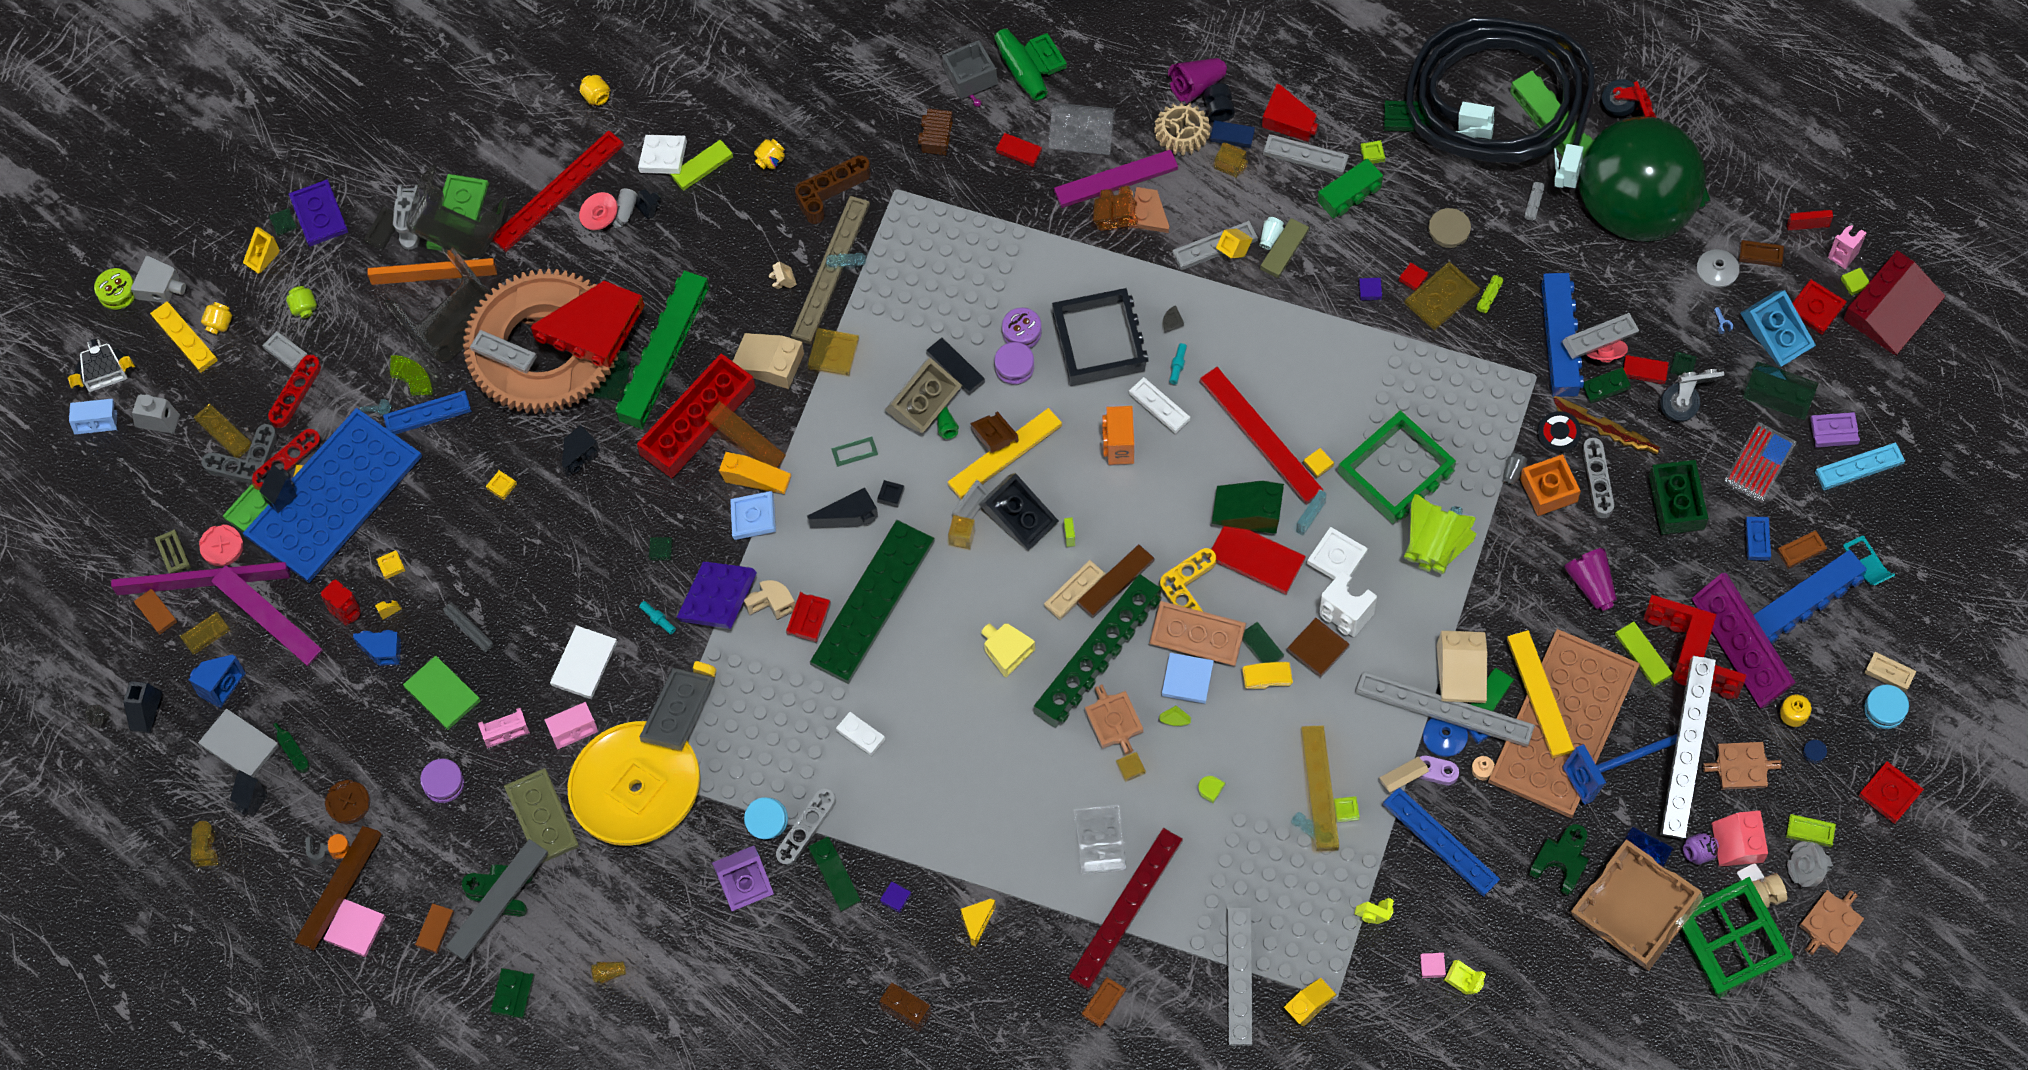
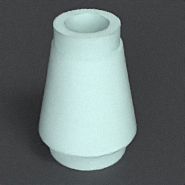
M1268 217L1264 221L1259 245L1264 249L1271 250L1284 230V223L1277 218Z

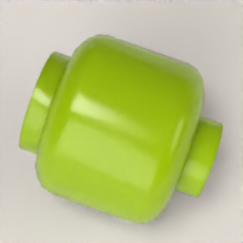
M304 286L291 289L286 297L291 314L301 316V319L312 316V311L317 307L313 292Z

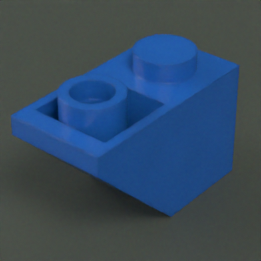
M384 630L382 633L362 631L353 634L356 645L378 666L400 665L401 639L397 632Z

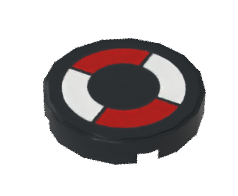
M1555 411L1547 414L1541 420L1538 427L1540 443L1547 450L1554 453L1571 451L1578 445L1581 439L1579 421L1572 414L1564 411Z

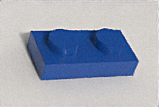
M1746 517L1748 560L1770 561L1769 517Z

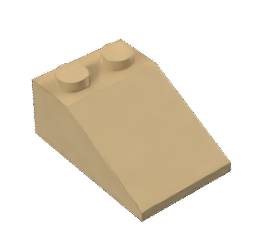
M745 333L733 362L751 374L754 379L789 389L804 355L803 344L801 341L780 335Z
M1441 631L1436 645L1441 700L1486 703L1487 645L1485 632Z

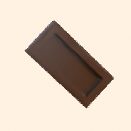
M1741 240L1739 262L1781 267L1784 245Z

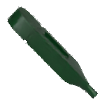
M274 723L273 725L277 731V740L296 770L300 773L307 772L310 764L290 733L281 729L277 723Z

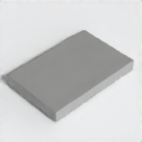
M225 709L198 742L201 747L235 770H241L252 777L257 774L279 747L277 742L228 709Z

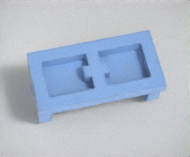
M104 399L70 403L69 423L74 434L117 430V410H114V400Z

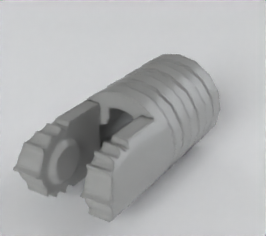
M626 188L620 190L617 200V214L612 221V225L615 228L623 227L628 222L630 215H632L638 197L635 191Z

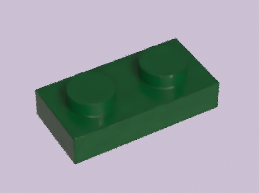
M1623 367L1587 380L1583 385L1590 404L1631 389Z

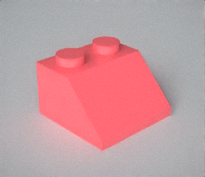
M1761 811L1739 812L1711 823L1713 837L1717 839L1719 844L1717 854L1719 867L1764 863L1768 855Z

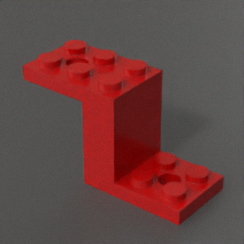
M1651 595L1643 620L1655 626L1662 625L1669 627L1672 631L1686 633L1672 678L1679 684L1686 685L1690 659L1692 656L1704 657L1717 614ZM1715 665L1711 691L1719 693L1727 699H1738L1746 674Z

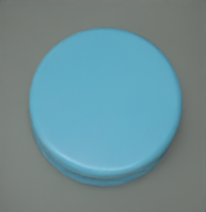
M1880 685L1874 688L1868 695L1864 705L1867 719L1874 726L1882 729H1892L1900 725L1909 710L1907 696L1901 689L1893 685Z
M758 798L751 802L745 811V826L750 834L756 838H776L787 827V810L780 801L774 798Z

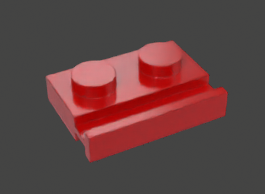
M800 592L786 633L817 642L831 601Z

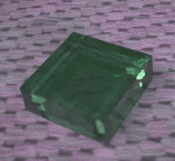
M289 208L269 216L277 236L297 228Z
M1676 351L1670 373L1682 376L1683 373L1693 372L1697 357Z
M650 537L649 559L671 560L672 537Z

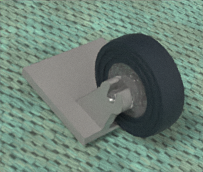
M1710 369L1699 373V375H1696V372H1688L1678 376V380L1667 387L1661 396L1660 404L1663 413L1669 419L1677 422L1687 421L1694 417L1700 407V397L1694 388L1695 384L1716 381L1724 376V371L1717 372V369Z

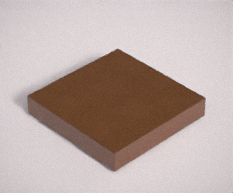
M1315 617L1288 646L1287 651L1321 678L1349 648L1350 644Z

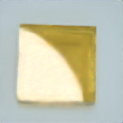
M1137 752L1116 760V764L1125 782L1146 774V770Z

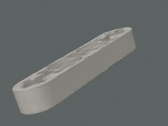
M1589 438L1583 446V457L1593 511L1596 516L1607 518L1613 512L1614 501L1604 447L1599 439ZM1590 445H1593L1596 449L1594 458H1592V449H1589ZM1592 464H1599L1602 467V471L1594 472L1590 466ZM1602 483L1605 485L1606 490L1598 492L1595 490L1594 485ZM1601 498H1604V505L1607 507L1606 511H1603V508L1600 507Z
M820 789L814 795L778 847L776 857L781 864L790 866L796 862L835 806L836 796L830 789ZM830 794L829 799L831 801L829 803L825 802L821 807L825 810L823 813L818 808L813 807L815 804L820 806L822 803L820 797L822 795ZM810 812H817L819 815L818 821L814 824H810L806 820ZM798 830H802L806 834V838L802 842L794 840V834ZM789 841H791L795 846L799 847L797 851L794 849V847L792 848V850L790 851V854L792 855L791 859L786 858L785 860H782L784 857L782 855V852H787L791 848V846L788 844Z

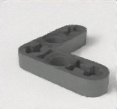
M263 424L256 430L246 460L210 452L202 458V466L209 474L252 484V476L248 472H252L254 469L257 470L270 459L277 440V433L272 425ZM269 431L270 434H271V436H266V438H265V443H266V445H265V444H263V443H264L263 434H267V432ZM257 450H265V455L262 458L254 457V453ZM215 460L218 465L212 464L210 467L208 463H212ZM230 464L238 465L237 470L232 473L227 472V467Z

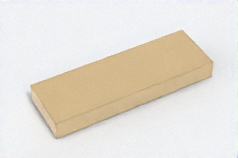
M1089 560L1044 603V607L1061 620L1077 605V601L1101 580L1106 573Z

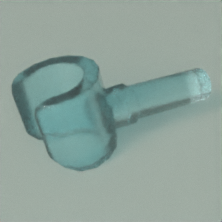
M381 399L378 406L360 407V411H374L384 415L389 413L392 405H388V400Z

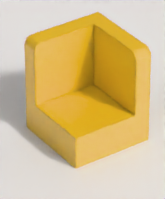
M1237 228L1226 229L1223 231L1216 249L1230 258L1244 257L1253 238Z

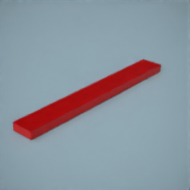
M608 130L490 237L491 241L506 253L624 146L623 141Z
M1215 367L1200 378V382L1306 505L1323 494V488L1218 367Z

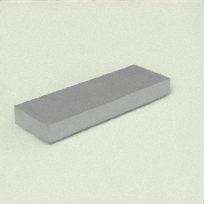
M482 330L479 331L470 346L472 351L525 374L528 373L537 358L536 353Z

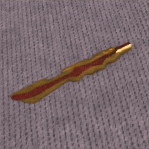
M1558 396L1554 397L1558 411L1572 414L1581 424L1596 427L1599 435L1610 436L1614 442L1619 441L1623 446H1632L1637 451L1646 450L1658 455L1661 447L1651 443L1646 437L1633 430L1632 432L1627 431L1621 425L1605 417L1598 419L1587 414L1588 409Z

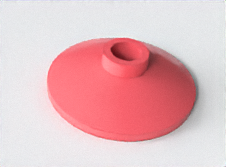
M605 192L590 196L582 204L579 212L581 224L589 230L605 228L614 220L617 214V201L611 194Z
M1618 341L1586 355L1601 362H1611L1624 356L1628 351V346L1623 341Z

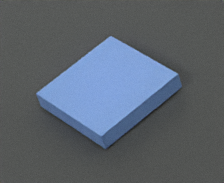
M772 491L730 499L732 537L734 540L776 532L775 504Z
M1170 653L1162 696L1206 704L1214 660Z

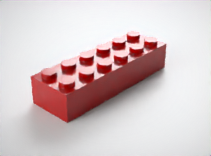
M721 353L637 443L640 456L672 479L756 388L754 377Z

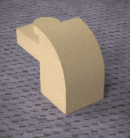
M773 580L760 582L761 591L753 592L744 599L745 608L749 615L770 606L776 619H779L793 612L795 607V601L786 586Z

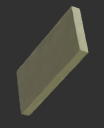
M545 768L504 786L527 841L529 839L548 852L541 863L579 847Z

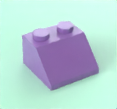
M754 845L712 862L731 911L774 894Z

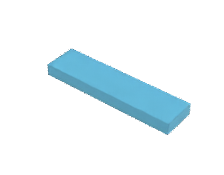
M1893 443L1817 468L1815 473L1823 490H1827L1902 465L1905 460L1897 444Z

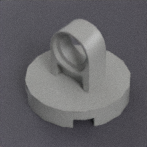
M1811 841L1797 843L1790 852H1793L1791 860H1788L1787 863L1792 881L1799 883L1802 887L1818 886L1824 880L1826 873L1834 868L1831 857L1825 854L1819 844Z

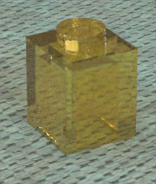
M1223 142L1215 157L1214 169L1237 178L1240 171L1244 172L1247 167L1246 151Z
M953 515L948 533L949 545L970 550L976 531L975 519Z

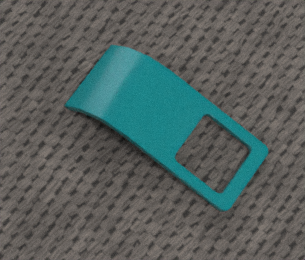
M1860 536L1843 545L1847 552L1849 547L1861 541L1864 542L1871 555L1860 561L1867 568L1864 578L1870 585L1875 586L1895 576V574L1890 573L1883 566L1864 536Z

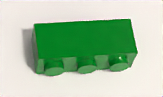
M1367 158L1318 191L1317 202L1333 219L1338 215L1342 216L1354 204H1360L1366 196L1371 193L1374 194L1381 189L1383 174Z

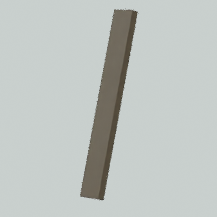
M849 196L793 329L791 339L812 344L870 206L869 201Z

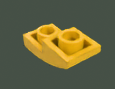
M1290 662L1260 663L1247 665L1242 668L1245 688L1266 689L1269 685L1290 686L1293 683Z

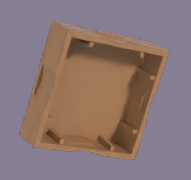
M1626 839L1606 865L1601 877L1588 888L1571 912L1575 920L1649 971L1704 898L1702 891L1676 873L1660 866L1653 857Z

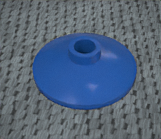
M1431 718L1426 723L1423 731V741L1426 747L1433 754L1441 757H1451L1460 753L1466 746L1468 739L1466 728L1436 718ZM1448 730L1450 734L1444 735L1442 731Z

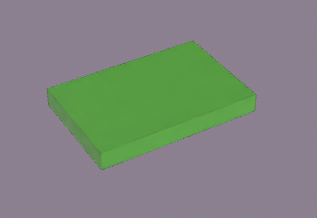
M437 656L433 657L403 684L404 688L447 730L481 701Z

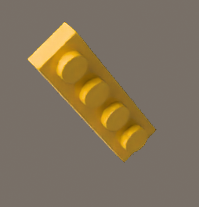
M168 301L150 313L152 318L200 373L218 361L216 356Z

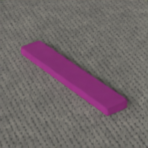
M1170 149L1055 187L1054 192L1061 208L1176 171L1178 170V165Z
M225 565L211 580L214 585L308 667L323 651L228 566Z

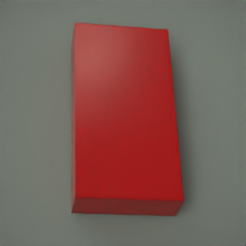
M1004 133L996 148V153L1034 167L1042 152V147Z
M1832 210L1791 213L1787 222V229L1789 231L1830 227L1833 212Z
M1626 355L1624 371L1627 378L1665 384L1669 362Z

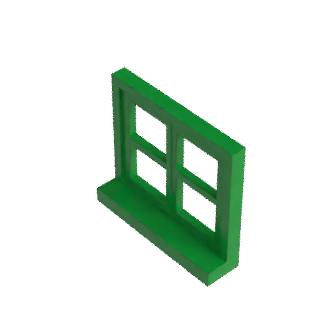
M1750 877L1704 898L1681 928L1718 999L1726 996L1728 991L1794 959ZM1745 893L1758 920L1735 930L1721 904ZM1718 907L1731 933L1707 943L1694 918ZM1763 927L1777 953L1753 964L1740 938ZM1736 941L1749 967L1726 978L1713 951Z

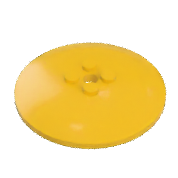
M647 721L620 724L596 736L583 748L576 758L568 779V800L578 823L593 837L606 843L622 846L647 843L673 830L691 810L700 785L699 763L692 747L687 741L682 751L641 742L639 736ZM634 784H642L640 790L636 792L631 791Z

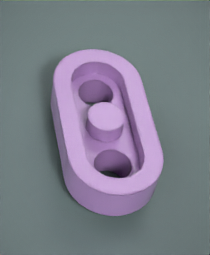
M1430 756L1420 757L1430 768H1428L1429 771L1418 778L1443 785H1452L1457 781L1459 769L1455 763ZM1449 769L1452 773L1446 774L1444 770Z

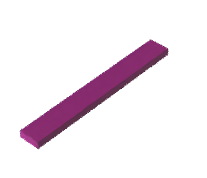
M286 562L229 567L245 582L290 578V570ZM222 568L111 580V587L116 595L146 593L150 589L156 592L216 586L211 580Z

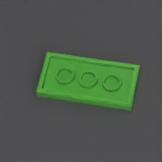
M452 174L447 175L426 244L427 249L468 255L488 189V180Z

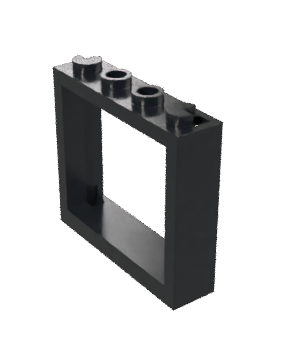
M1127 288L1052 303V314L1070 386L1145 371L1146 362H1149L1146 350H1142L1141 345L1144 344L1142 332L1137 330V326H1139L1137 313L1133 314L1134 300L1132 295H1128ZM1123 302L1136 358L1077 369L1063 314Z

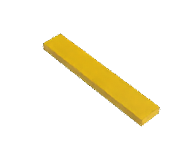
M1047 408L1016 431L1019 439L1018 442L1012 441L1009 446L993 453L987 452L950 479L948 486L962 499L976 480L984 484L1062 426V422Z
M1529 630L1507 636L1508 644L1551 757L1556 758L1572 753L1574 747Z

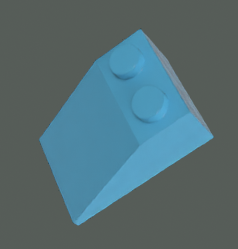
M1785 290L1775 291L1741 312L1752 334L1779 367L1816 346Z

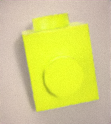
M1391 898L1382 900L1378 906L1370 902L1362 903L1356 906L1355 915L1362 917V920L1367 923H1383L1388 921L1393 914L1392 906L1394 900Z
M1454 960L1444 981L1465 995L1475 994L1482 989L1486 973L1483 971L1476 972L1461 961Z

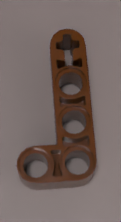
M858 155L797 184L795 188L797 203L806 219L812 224L822 222L825 217L822 201L868 180L871 174L869 160L865 156Z

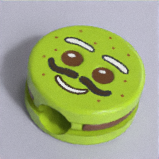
M112 268L104 271L97 277L94 290L99 301L106 308L113 310L122 309L130 305L135 299L131 291L134 281L127 271Z

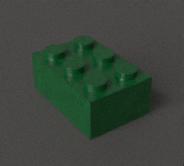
M1696 460L1652 465L1649 479L1661 535L1705 530L1709 518Z

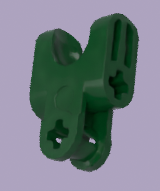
M1573 824L1565 830L1559 843L1548 838L1531 868L1530 876L1539 878L1545 869L1557 867L1565 875L1561 891L1570 896L1590 860L1581 855L1588 837L1586 829L1581 825ZM1574 836H1577V837H1578V839H1576V841H1573V840H1572V838H1574Z
M491 865L489 874H467L462 880V888L466 897L471 901L481 902L508 866ZM533 874L530 876V878L527 880L525 884L531 882ZM513 899L501 915L523 917L527 913V907L522 901Z

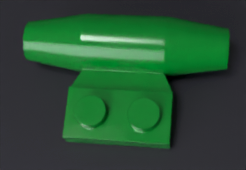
M1008 29L998 31L994 37L1004 62L1016 81L1034 101L1043 99L1048 91L1041 74L1050 75L1065 69L1067 66L1066 61L1054 42L1046 33L1029 40L1024 47Z

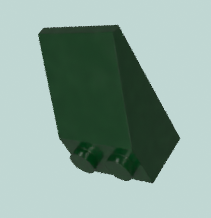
M1254 481L1217 486L1211 524L1276 534L1280 519L1284 484Z

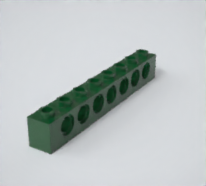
M1141 574L1137 576L1035 703V715L1055 729L1060 723L1063 724L1068 719L1069 711L1073 706L1077 707L1083 699L1082 695L1086 690L1090 691L1096 683V677L1107 670L1109 667L1108 662L1111 658H1116L1120 654L1123 643L1126 640L1130 641L1136 632L1135 628L1147 620L1148 612L1152 607L1156 608L1162 599L1159 586ZM1137 600H1141L1144 602V604L1136 605L1134 604V602ZM1127 616L1130 617L1131 620L1124 622L1121 620V618ZM1110 633H1116L1118 636L1116 638H1110L1107 635ZM1102 649L1105 653L1098 655L1094 651ZM1083 666H1090L1092 669L1083 671L1081 668ZM1071 682H1076L1077 684H1079L1075 688H1071L1068 686V684ZM1057 699H1063L1065 700V703L1059 705L1056 704L1054 701Z

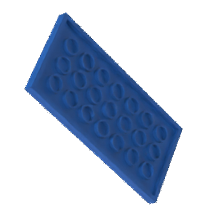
M356 408L291 479L296 486L294 490L297 497L279 513L268 505L243 532V535L279 562H286L291 571L310 583L422 458V454Z

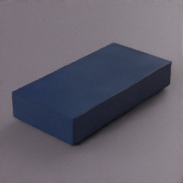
M1214 120L1210 142L1251 148L1255 127Z

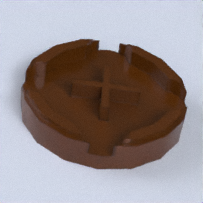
M344 780L336 783L329 789V793L325 797L327 813L334 821L341 824L358 822L366 815L370 807L368 791L362 784L353 782V780Z

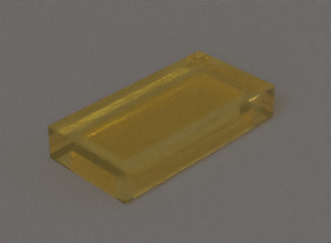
M216 612L180 637L194 655L229 632L230 629L218 612Z

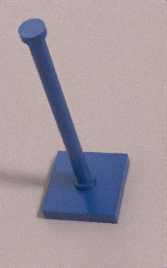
M1677 734L1598 765L1595 764L1583 744L1575 748L1563 765V769L1582 802L1586 805L1595 799L1606 784L1601 774L1602 772L1676 744Z

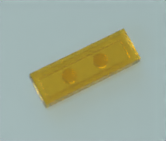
M210 403L194 416L195 421L233 457L240 458L250 449L252 443Z

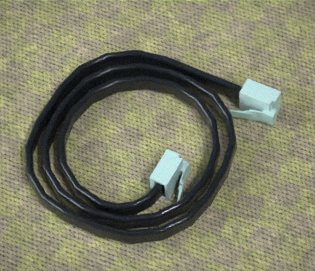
M1471 17L1447 24L1426 40L1415 58L1409 77L1407 113L1416 132L1433 147L1460 157L1487 162L1520 163L1543 156L1554 148L1555 186L1576 188L1583 160V147L1580 144L1594 98L1595 68L1585 48L1565 32L1541 24L1500 17ZM1433 48L1435 49L1423 67L1420 76L1419 106L1428 125L1440 136L1421 122L1413 105L1414 89L1420 69ZM1515 49L1538 57L1554 70L1563 87V102L1554 118L1535 133L1513 140L1478 139L1475 137L1492 139L1494 107L1462 102L1460 110L1448 106L1440 99L1436 91V86L1446 69L1462 57L1482 50ZM1573 53L1579 58L1588 75V91L1573 145L1566 144L1559 170V159L1557 158L1555 147L1567 138L1577 120L1582 99V73L1571 54ZM1440 58L1442 59L1430 78V99L1435 109L1445 118L1459 122V131L1451 130L1436 118L1426 100V84ZM1561 60L1567 65L1576 82L1575 99L1571 112L1562 128L1546 141L1540 143L1559 128L1569 110L1570 80L1560 62Z

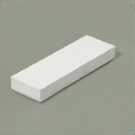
M1143 377L1129 390V395L1175 434L1190 421L1188 414L1146 378Z

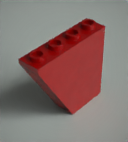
M602 281L531 326V330L535 340L542 344L549 343L559 351L566 350L579 359L586 358L591 360L596 366L601 367L603 365L610 368L645 304L642 295L607 281Z

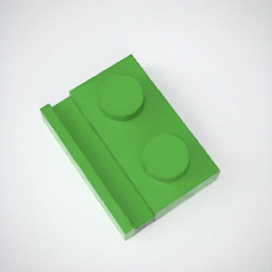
M251 484L226 511L223 517L241 532H244L268 504L263 500L259 492L260 490L255 489Z

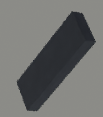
M942 337L926 350V353L956 379L969 395L985 382V378Z

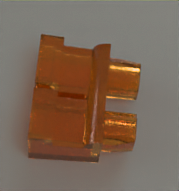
M1129 186L1120 187L1119 195H1114L1112 190L1109 189L1101 190L1100 197L1095 199L1093 221L1100 231L1118 228V225L1119 227L1138 225V217L1135 214L1137 202L1133 197L1131 188Z

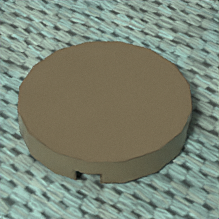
M1446 208L1439 210L1432 216L1428 231L1436 244L1446 248H1454L1467 241L1470 236L1471 224L1469 218L1463 212L1457 209Z

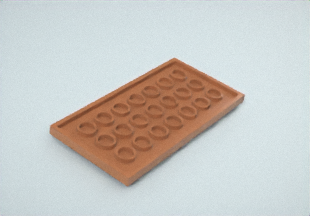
M1557 629L1541 664L1574 750L1576 747L1584 744L1596 764L1640 663ZM1527 694L1517 719L1535 725L1529 745L1525 747L1506 741L1488 783L1572 818L1581 799L1563 769V765L1572 753L1556 758L1551 757Z

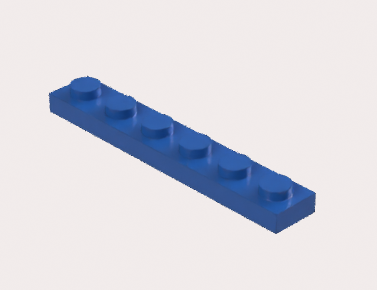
M1401 788L1396 789L1384 801L1383 806L1483 897L1499 882V877Z

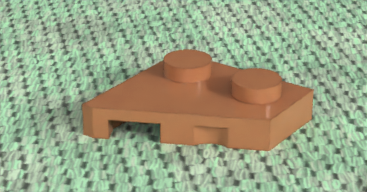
M1136 187L1129 227L1169 233V224L1157 190Z

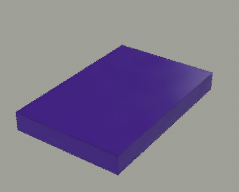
M328 179L289 193L309 247L348 233Z

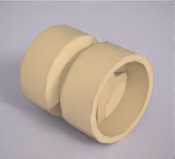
M1778 874L1766 876L1762 882L1760 880L1752 881L1766 908L1769 907L1770 903L1777 905L1787 901L1786 888Z

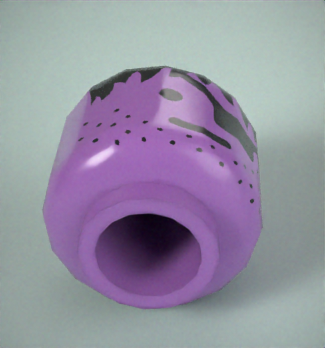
M1702 832L1687 838L1683 847L1684 855L1687 860L1700 865L1716 858L1719 844L1717 839L1711 834Z

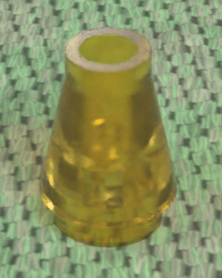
M623 961L596 962V964L591 965L594 983L599 982L602 984L621 975H626Z

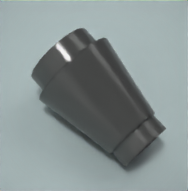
M1512 453L1510 457H1507L1502 481L1505 485L1515 486V483H1517L1521 476L1522 469L1528 466L1526 464L1527 458L1517 453Z

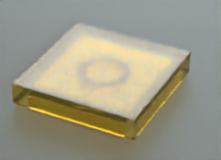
M818 328L808 368L850 376L859 342V335Z

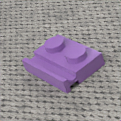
M1855 412L1811 416L1810 421L1813 438L1815 439V447L1859 444L1860 438L1858 437Z

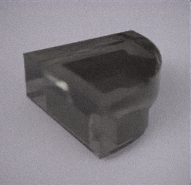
M1176 305L1171 307L1164 315V333L1184 326V321Z

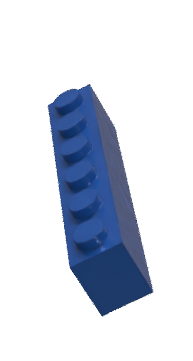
M1569 273L1543 274L1541 285L1552 397L1578 396L1580 388H1583L1584 385L1583 375H1579V369L1582 367L1581 356L1572 359L1562 342L1566 337L1575 334V331L1578 330L1577 318L1573 316V312H1576L1575 299L1572 300L1571 296L1574 293V282L1570 281Z
M1848 550L1753 616L1771 644L1778 640L1780 634L1791 632L1796 627V623L1801 620L1802 622L1807 621L1812 617L1814 611L1826 608L1830 604V600L1835 597L1839 599L1848 591L1849 587L1852 585L1856 587L1861 584L1865 579L1864 575L1867 568L1851 550Z

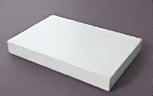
M576 625L551 679V686L592 700L617 644V639Z

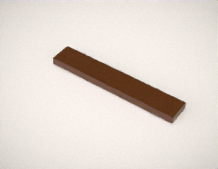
M362 826L294 943L298 946L315 950L382 833L378 830Z

